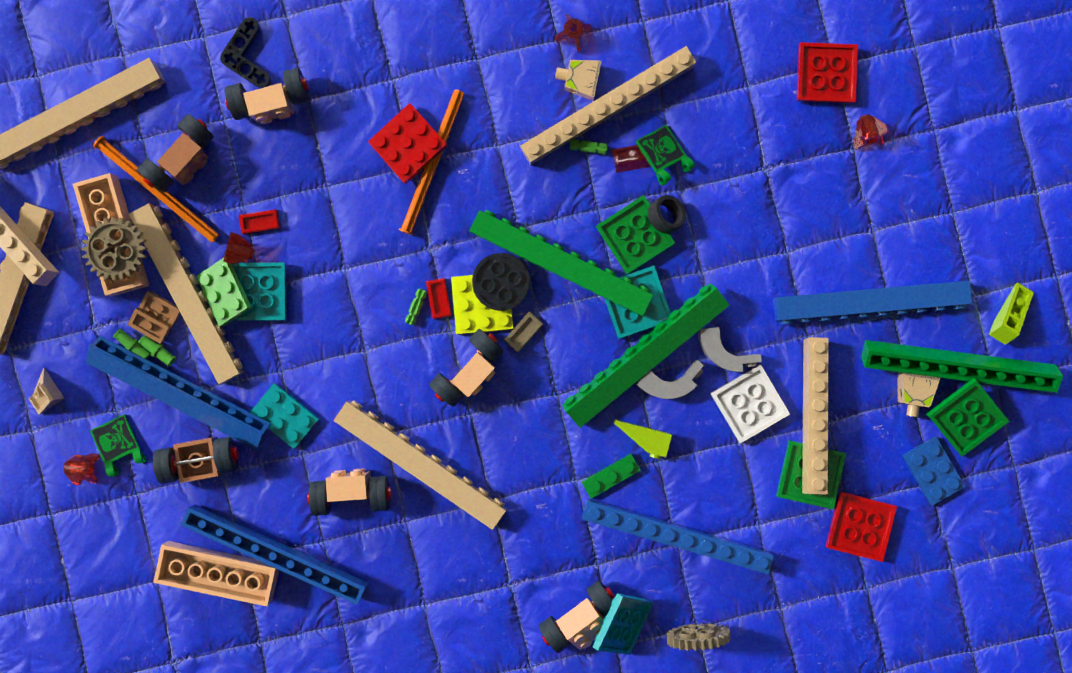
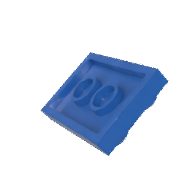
M934 436L901 455L931 506L965 487L937 437Z

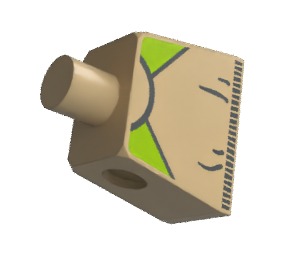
M570 60L568 69L557 67L555 79L566 81L565 91L594 101L601 61Z
M898 372V402L908 404L906 415L918 417L920 406H931L940 378Z

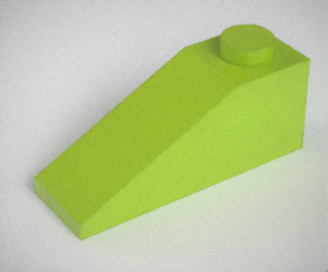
M1017 282L996 316L989 335L1005 345L1019 336L1034 292Z
M614 420V424L647 453H650V457L661 459V456H667L672 437L670 433Z

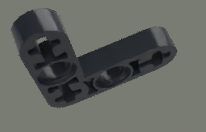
M248 17L242 21L221 53L220 60L227 68L261 89L270 86L271 77L264 70L244 58V55L260 32L259 23L254 18ZM248 24H250V25L253 24V26L255 27V29H254V30H252V29L249 30V29L247 28V25H248ZM242 32H244L245 34L247 33L248 36H250L249 39H248L244 34H241V33H242ZM239 38L245 39V45L242 48L236 47V40ZM232 56L238 62L237 66L231 61L228 62L226 57ZM245 64L251 67L248 74H242L241 68ZM256 73L260 77L264 76L266 82L259 84L260 81L254 77V74Z

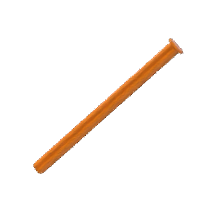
M454 90L438 131V135L445 143L465 95L460 90ZM443 151L424 168L402 228H399V231L413 236V228Z
M104 136L99 137L93 145L95 149H99L210 242H215L218 239L219 234L168 191L163 193L155 186L151 188L143 181L145 178L137 172L138 167L108 143Z

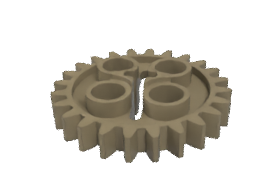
M111 217V221L108 218H104V224L96 221L97 228L90 226L92 233L86 232L85 235L89 238L88 240H82L83 243L87 244V247L81 248V250L87 251V254L83 255L82 258L89 259L85 265H93L90 271L97 272L98 277L104 275L106 280H110L111 277L114 281H117L118 277L125 280L126 275L132 277V270L138 272L137 265H144L140 259L147 258L146 255L142 254V251L148 250V248L142 246L147 241L140 239L143 232H136L139 227L136 225L132 226L131 221L125 222L123 218L117 220L116 217ZM117 231L121 232V237L119 240L115 239V234ZM100 241L104 242V248L102 250H99L98 244ZM129 247L131 254L129 257H126L125 250ZM110 258L114 259V265L112 267H109L108 261Z
M710 623L678 626V628H672L673 630H669L667 633V644L669 647L679 648V650L689 651L694 649V651H697L698 649L719 648L720 645H726L725 643L731 641L730 629H727V626H717V624Z

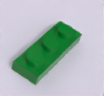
M630 453L581 481L592 499L639 472L640 468Z

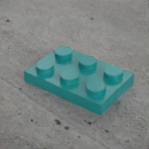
M273 383L250 412L271 423L269 429L293 449L299 445L319 420L318 417L276 383Z

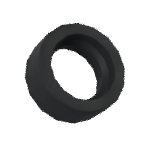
M664 195L649 206L648 218L657 231L669 234L679 229L685 223L686 211L683 204L677 198ZM660 205L667 207L672 212L674 224L667 222L662 217Z

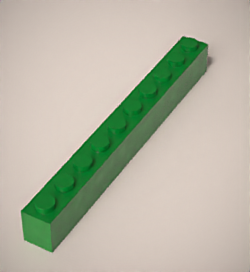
M479 210L469 230L472 234L643 317L653 297V294H650V289L642 285L638 288L633 285L634 282L626 277L620 279L615 276V272L607 268L605 271L599 269V264L588 260V262L581 260L582 256L571 251L568 254L563 251L564 247L556 243L552 246L546 243L547 239L537 235L533 237L529 235V230L521 226L517 229L512 226L513 223L505 218L499 220L495 218L496 214L485 210V212Z
M711 283L705 285L696 296L686 300L679 310L673 311L668 319L657 324L651 333L641 337L634 347L628 348L623 356L613 360L606 370L596 374L589 384H584L578 393L568 397L562 405L564 410L581 428L726 309L729 303Z
M865 340L861 353V359L865 368L970 381L975 378L978 383L1055 393L1058 392L1063 378L1057 365L871 340Z

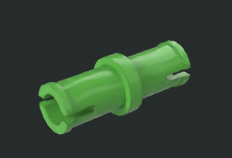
M122 328L113 335V338L132 353L144 359L150 356L151 353L139 345V341L129 336Z
M146 335L142 336L138 342L139 345L151 353V356L157 357L168 367L177 359L176 356H173L164 349L162 344L156 343Z

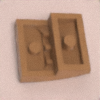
M147 291L139 308H135L127 325L161 344L181 313L175 304L152 291Z

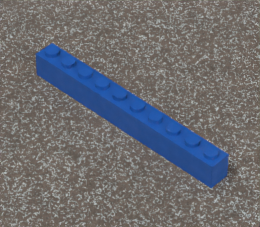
M970 281L773 298L775 321L781 320V324L793 323V319H800V322H810L812 317H819V321L831 320V316L838 315V319L850 318V314H857L858 317H868L870 312H876L877 316L889 315L888 311L896 310V314L908 313L907 309H915V312H926L928 307H934V311L946 310V306L953 305V309L965 308V304H972Z
M101 336L89 346L86 363L255 450L265 440L271 423Z
M589 498L586 499L582 513V520L768 575L774 555L762 549Z
M193 505L188 507L182 520L181 526L356 605L360 602L368 585L366 581L200 506Z

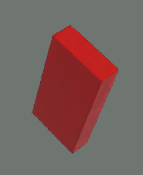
M277 209L239 215L241 234L243 235L281 229Z
M445 278L426 281L432 318L452 316Z

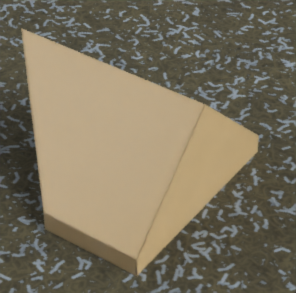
M45 368L42 370L32 397L29 398L39 415L65 399Z

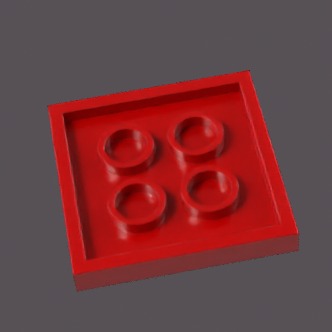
M800 42L798 49L797 101L855 103L858 44Z
M411 103L368 141L404 184H407L448 146Z
M839 491L825 547L883 562L897 506Z

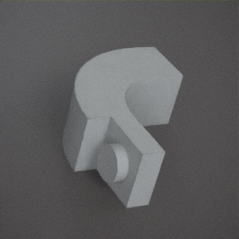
M719 327L700 329L698 331L699 343L705 356L722 369L742 372L743 364H745V367L757 366L756 362H762L761 354L735 356L728 353L722 346Z
M695 360L683 376L674 381H663L653 372L649 371L638 380L636 385L646 393L658 398H678L691 392L697 386L692 379H697L702 374L703 370L701 368L704 365Z

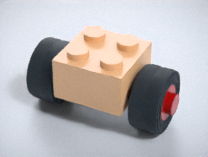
M293 68L283 72L284 86L280 83L246 92L241 83L225 87L226 107L230 110L235 120L251 117L258 123L268 124L275 118L286 119L290 117V114L295 113L293 105L309 101L308 82L303 77L299 68Z
M478 329L470 337L469 341L478 349L477 353L453 380H449L444 375L438 373L429 383L430 388L436 393L435 396L441 402L445 401L450 406L455 407L464 397V394L467 397L471 396V394L476 396L483 388L480 384L484 380L488 382L495 375L496 372L493 370L496 367L490 361L496 362L504 353V350L497 344L498 340L491 333L487 335L484 331Z
M364 468L354 469L350 473H346V470H336L326 480L312 481L310 483L307 501L313 516L329 515L331 502L360 500L367 499L368 497L370 498L372 511H388L390 499H392V488L389 487L387 476L371 477L370 471L365 472Z
M598 580L587 588V593L593 602L586 598L560 619L556 620L550 616L539 624L544 642L551 646L555 652L561 653L571 643L579 650L585 649L595 640L603 625L604 616L608 614L612 606V600L615 597L609 587L606 588L601 581Z

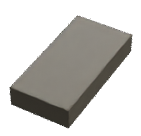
M528 312L504 341L519 352L541 328L543 323L531 312Z

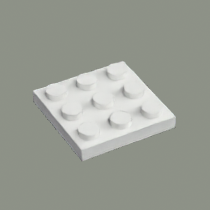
M760 364L710 393L739 443L746 441L790 415Z

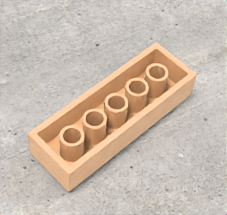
M108 173L73 184L87 233H92L90 226L97 228L96 221L104 224V218H108L110 221L111 217H116L117 220L123 218L125 222L131 221L118 176ZM117 231L115 234V239L119 240L121 237V232ZM100 241L98 244L99 250L104 248L103 241ZM129 247L125 250L126 257H129L131 254ZM110 258L108 261L109 267L114 265L113 258ZM137 265L139 271L132 270L133 276L126 275L125 280L119 277L117 281L112 280V277L110 280H106L104 275L100 277L105 296H116L150 286L144 265Z
M167 541L161 545L153 583L268 606L273 602L279 570L253 558Z

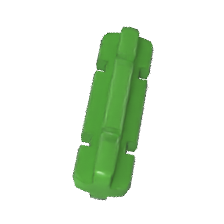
M572 139L570 149L575 151L579 149L582 152L589 153L598 152V154L605 155L607 153V144H597V142L583 140L579 142V140Z
M420 288L417 289L416 298L413 299L408 311L409 315L405 319V322L410 325H415L416 316L419 315L424 303L423 299L427 296V291Z

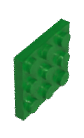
M644 195L595 226L626 275L675 244L670 234L657 231L650 223L648 218L650 203Z
M975 378L971 379L927 413L928 417L961 457L1009 422Z
M788 440L776 496L834 510L846 453L828 449V494L802 493L803 443Z

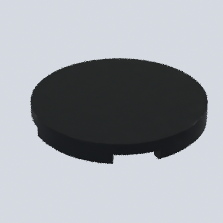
M496 253L485 257L476 266L472 277V286L477 299L483 305L493 310L505 311L518 306L525 299L530 287V277L527 268L517 257L507 253Z

